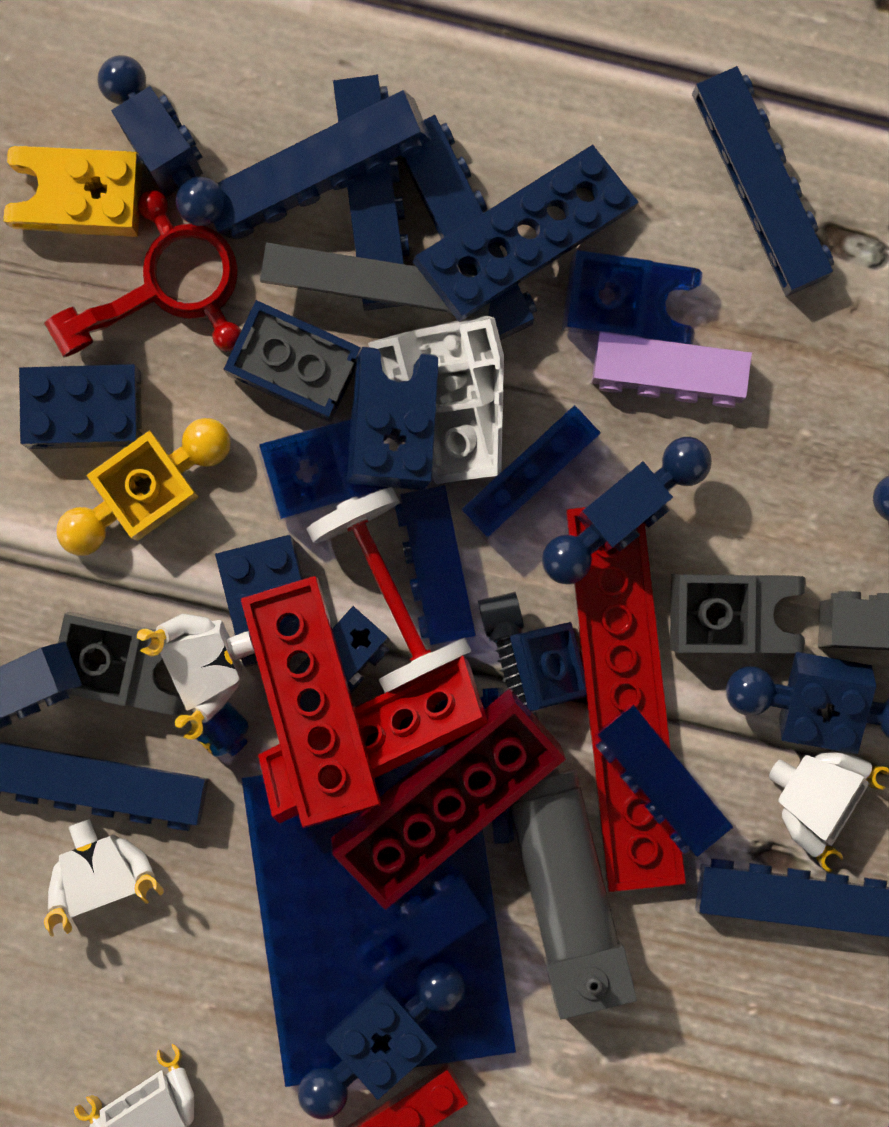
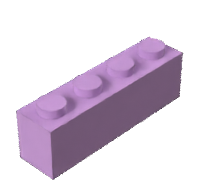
M599 333L591 384H599V390L605 392L621 393L622 388L637 389V395L643 397L659 398L660 393L675 394V400L681 402L696 403L698 398L713 399L712 405L734 408L736 403H742L747 396L752 353Z

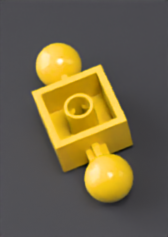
M212 418L197 419L185 429L182 436V446L170 455L150 430L86 475L104 501L94 509L75 507L66 511L59 519L56 528L59 544L64 550L73 555L85 556L92 554L103 544L106 536V527L116 520L120 522L130 538L135 541L142 539L199 498L182 473L195 464L202 467H211L221 463L228 455L231 447V438L227 428ZM142 478L147 482L152 481V484L149 486L150 491L145 495L143 493L136 494V491L140 488L137 482Z

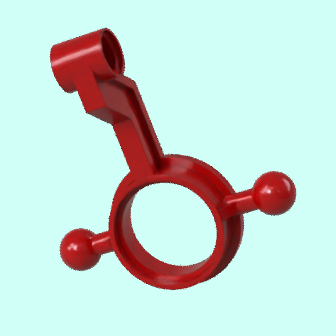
M156 190L144 192L138 200L139 213L145 219L152 220L160 232V235L150 245L144 259L143 278L145 284L111 303L89 308L78 314L75 307H70L47 319L44 324L63 358L74 355L92 344L94 340L90 333L107 329L152 302H155L165 312L179 318L198 319L207 316L214 327L212 339L215 346L221 351L231 352L241 333V329L235 323L228 322L221 311V308L232 296L238 279L237 260L228 242L219 233L205 226L183 224L174 227L166 214L168 209L166 197ZM183 238H198L211 244L218 251L223 265L222 278L217 289L206 299L195 303H182L171 299L162 291L157 279V264L162 252L170 244Z

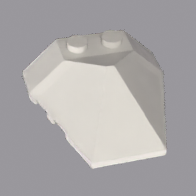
M482 315L467 318L461 322L457 320L426 326L368 343L369 347L380 351L382 371L389 379L396 382H405L411 379L413 366L421 354H435L438 357L432 477L436 484L501 474L504 353L494 317Z

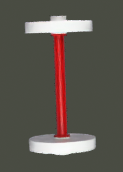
M392 487L377 491L360 499L357 496L337 505V510L320 518L307 528L313 543L323 542L347 531L353 532L413 656L410 658L411 663L379 679L385 693L462 655L465 656L472 652L466 638L453 642L434 652H431V649L426 650L366 525L370 520L400 503Z

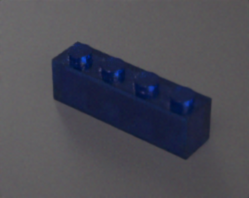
M574 405L461 509V514L487 541L593 444L601 432Z
M446 486L400 494L402 503L397 504L395 510L399 527L407 526L409 541L402 542L406 565L414 563L417 576L415 579H410L414 602L422 601L425 615L417 617L421 639L429 638L430 645L434 646L458 641L463 638L476 637Z
M630 705L595 734L600 740L595 747L609 764L614 760L618 762L625 771L620 775L621 779L634 794L640 790L645 795L649 803L644 807L658 824L664 820L674 831L669 836L670 839L684 855L690 851L694 856L698 857L733 828L727 818L634 705Z

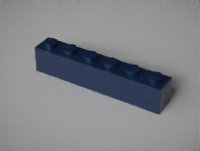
M738 66L697 83L692 96L779 284L787 297L827 279L833 272L831 266L834 265V260L829 248L826 245L821 246L815 233L818 231L815 217L811 211L805 212L799 199L802 197V191L798 181L794 176L789 177L785 169L786 156L781 145L778 142L773 143L768 132L770 130V122L765 111L762 108L757 109L752 98L755 92L750 78L746 74L742 76Z
M378 74L333 80L338 122L389 97L387 86H379ZM397 159L388 161V166L379 172L371 174L365 172L355 177L354 183L347 187L356 257L404 264L403 257L410 256L407 234H400L398 220L405 219L402 197L394 196L393 183L400 182ZM362 299L364 311L404 306Z
M402 90L218 182L217 184L221 187L225 196V207L220 218L214 222L217 232L231 239L247 237L254 232V227L264 222H277L287 216L288 210L298 205L300 207L312 205L320 200L321 194L331 189H344L354 183L355 177L365 172L369 174L379 172L388 166V161L400 155L407 157L419 152L423 148L422 144L430 141L431 137L415 99L405 90Z
M436 115L424 119L431 140L422 144L423 148L419 152L407 157L401 156L440 238L443 239L486 212L488 208L480 191L473 192L467 181L471 177V173L466 161L462 156L456 158L451 148V145L455 144V140L447 123L440 125ZM490 244L488 246L490 254L497 258H504L500 249L502 245ZM464 262L458 265V270L461 274L477 275V270L472 264ZM516 285L490 302L488 316L495 318L499 338L503 340L532 326L534 322L533 314L537 312V309L529 292L527 291L522 294L519 286Z
M0 742V796L1 791L16 794L15 801L29 804H38L39 798L53 800L54 808L76 811L77 805L92 807L91 814L110 818H114L115 811L130 814L129 821L143 824H152L153 818L168 821V828L190 831L191 825L197 826L201 824L209 778Z
M711 858L710 865L700 864L695 910L699 913L889 937V887H887V880L864 877V884L850 883L849 875L826 873L825 879L810 878V870L788 868L786 875L772 873L773 866L758 863H749V870L734 868V861Z

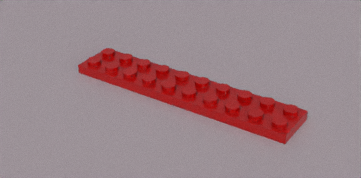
M586 507L566 509L568 535L577 537L586 529L577 518ZM644 522L636 528L640 535L619 553L614 547L607 553L602 547L591 555L592 563L588 574L581 581L574 583L608 892L686 884Z

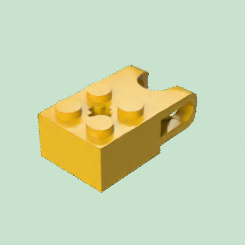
M13 146L9 148L7 163L17 173L37 177L38 188L36 194L28 201L9 203L5 206L3 222L13 229L138 237V200L141 196L142 161L137 152ZM104 187L106 193H100L101 198L95 199L92 195L97 188Z

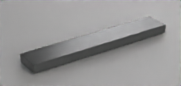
M266 242L260 276L261 283L452 313L416 266ZM462 274L466 277H474L473 275ZM490 303L470 316H488Z

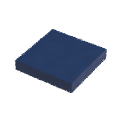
M571 622L510 636L523 691L530 711L587 697L584 669Z

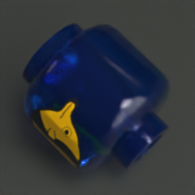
M227 701L223 708L208 722H202V734L196 738L214 757H220L227 753L230 756H234L248 742L244 736L248 731L249 723Z

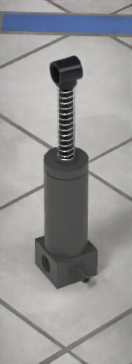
M516 592L478 600L486 637H489V641H493L497 645L495 652L499 654L500 659L498 662H501L502 666L500 672H503L505 678L502 681L506 682L507 686L505 691L510 688L527 706L510 636L523 633L522 629H524ZM538 710L531 711V712L536 716V718L540 721L541 718H538L537 712H536V711H538ZM556 768L510 806L546 954V957L543 958L556 1011L560 1020L636 1002L637 997L625 948L617 937L582 790L579 787L580 782L577 770L559 773V769Z

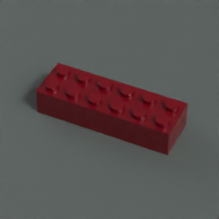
M510 688L484 709L487 724L439 747L379 797L381 801L380 806L364 810L332 837L333 856L385 910L566 760L560 743Z

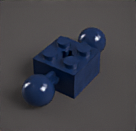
M118 55L106 60L98 72V87L107 100L119 105L111 111L162 194L167 197L178 190L176 195L177 210L180 216L192 225L207 226L217 221L225 207L223 190L214 180L200 176L203 172L197 161L203 157L188 129L177 118L176 112L165 94L157 97L151 86L146 88L145 71L135 59L125 55Z
M680 437L666 447L662 456V467L655 473L650 470L644 461L637 465L582 510L577 517L586 528L577 537L561 535L552 539L546 545L542 554V565L548 577L560 584L569 585L577 583L588 574L592 563L591 555L600 547L606 553L613 547L618 553L640 535L636 531L638 526L644 522L649 528L670 511L666 503L673 498L669 493L676 485L693 486L702 482L707 477L712 465V457L708 447L699 439Z
M796 652L787 686L774 684L773 679L766 671L753 666L738 669L730 676L727 682V700L730 706L742 715L756 716L764 713L770 706L781 708L779 724L782 741L858 754L866 723L879 725L882 732L889 738V698L884 703L873 701L876 682L872 665Z
M444 962L428 965L421 971L416 980V994L406 1003L385 981L328 1032L325 1041L342 1061L333 1069L317 1068L303 1077L298 1087V1101L303 1111L312 1118L320 1120L330 1119L338 1115L348 1099L347 1087L357 1078L360 1079L377 1100L386 1094L437 1048V1039L421 1021L431 1012L447 1013L460 1005L466 991L465 980L461 972L453 965ZM378 1033L380 1036L389 1034L391 1036L388 1042L389 1047H376L374 1045V1034Z

